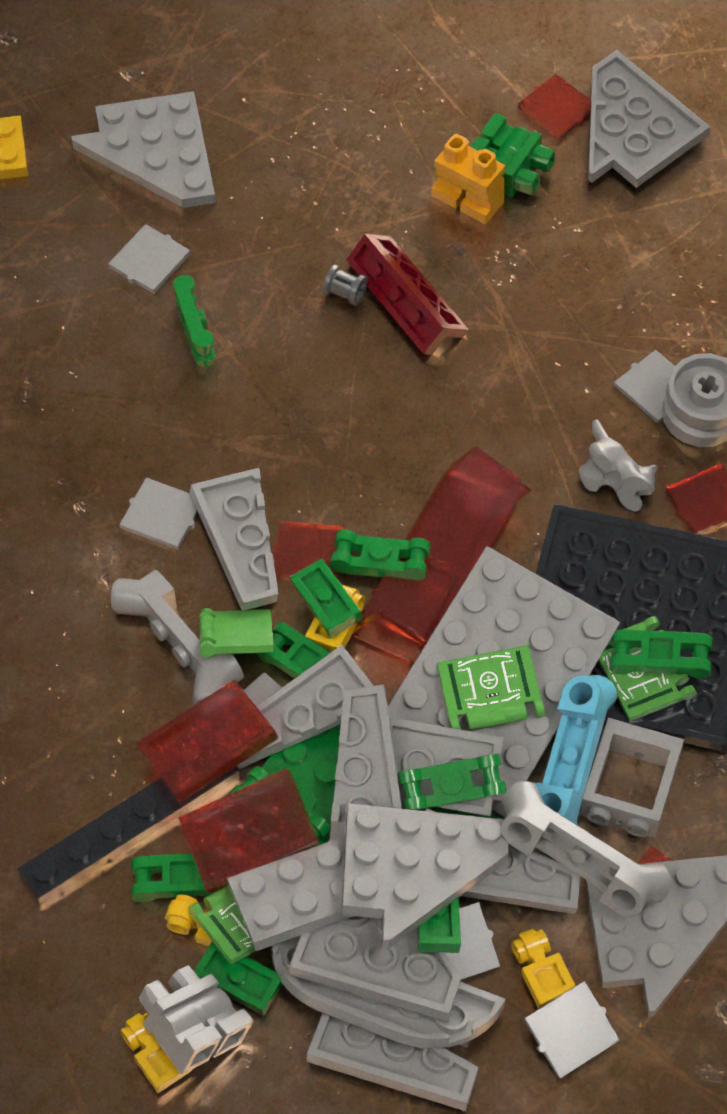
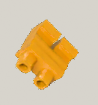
M454 134L445 144L444 150L434 160L437 181L431 187V196L455 209L460 205V212L486 225L504 203V177L502 175L505 173L506 165L496 160L495 153L487 149L477 151L468 146L466 138Z

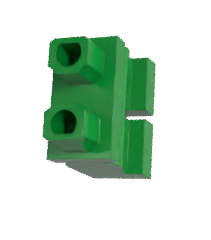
M498 113L493 114L480 132V137L477 136L470 146L477 151L487 149L495 153L496 160L506 165L505 173L502 175L504 177V195L513 198L517 191L533 196L540 183V174L532 171L533 168L549 172L555 164V151L542 145V134L535 131L530 133L525 128L508 125L507 117Z

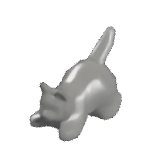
M594 420L592 422V434L596 442L590 444L588 448L590 456L587 462L579 469L581 482L586 489L594 492L605 485L609 486L616 492L622 505L631 511H639L642 507L640 496L651 495L655 491L654 484L657 465L645 467L638 465L627 454L620 443L608 437L599 420Z

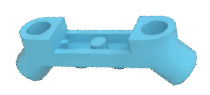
M599 675L576 676L566 683L557 708L562 716L543 783L536 782L545 805L576 825L606 713L617 699V690L613 682Z

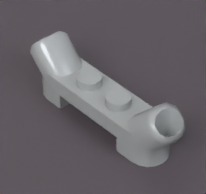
M153 570L140 580L118 578L113 583L111 590V607L116 614L147 617L151 621L150 627L157 638L161 641L166 639L173 647L172 652L177 661L183 667L189 665L196 673L192 701L199 710L214 713L225 708L228 689L244 678L241 667L233 655L214 654L210 658H205L200 654V640L175 613L174 609L177 608L174 588L160 572Z
M528 781L517 782L504 794L502 803L507 816L502 821L501 832L505 840L527 856H530L536 847L604 891L599 902L623 916H635L642 911L646 903H661L667 897L671 888V876L663 864H637L547 807L535 783Z

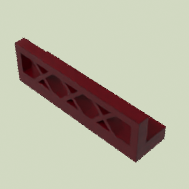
M364 234L346 261L359 276L367 277L369 289L423 354L433 355L445 337L463 338L469 331L466 325L391 236Z

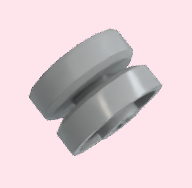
M711 353L694 354L682 359L672 369L662 406L663 422L670 433L681 442L696 447H714L727 441V358Z

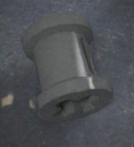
M334 264L325 277L322 291L328 296L333 293L348 299L351 305L357 306L364 296L368 279L363 275L356 277L341 271V267Z

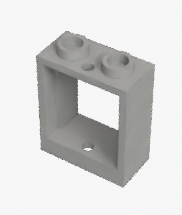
M608 718L582 798L580 816L587 817L590 822L597 825L606 826L610 824L624 828L634 836H651L656 838L680 760L684 739ZM609 751L665 767L652 810L596 793Z

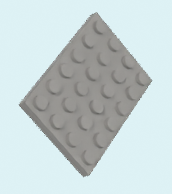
M486 546L388 705L389 717L450 728L437 662L529 645L545 716L536 717L534 704L530 703L525 704L527 720L469 730L466 716L457 717L460 723V730L505 738L501 756L502 766L499 767L501 781H505L506 789L508 790L513 784L529 779L558 730L562 714L557 708L566 683L576 676H590L615 630L619 627L620 622ZM504 794L494 796L492 813L501 819H505L507 816L502 803Z

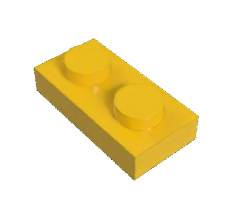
M21 115L0 118V179L28 176Z

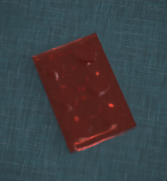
M234 679L136 743L141 753L177 801L181 803L276 741L278 736L276 730Z
M288 768L178 817L204 887L210 893L227 886V878L297 854L320 844L292 772Z

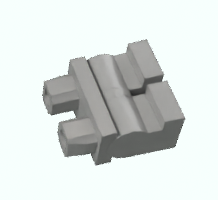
M189 965L177 970L171 976L168 984L173 989V993H169L164 985L156 980L147 984L139 996L140 1002L149 1013L143 1026L150 1034H154L157 1042L181 1075L209 1061L211 1056L215 1058L240 1045L254 1022L244 1008L237 1012L232 1007L228 995L222 989L217 988L219 982L212 974L200 979Z

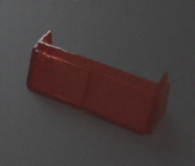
M477 446L453 462L443 474L405 538L407 541H410L412 538H424L431 543L429 557L424 560L427 565L425 578L420 581L382 577L362 611L363 619L356 623L357 625L351 636L409 662L418 658L486 546L491 548L517 501L529 494L531 489L522 483L521 478ZM400 558L401 562L409 560V558Z

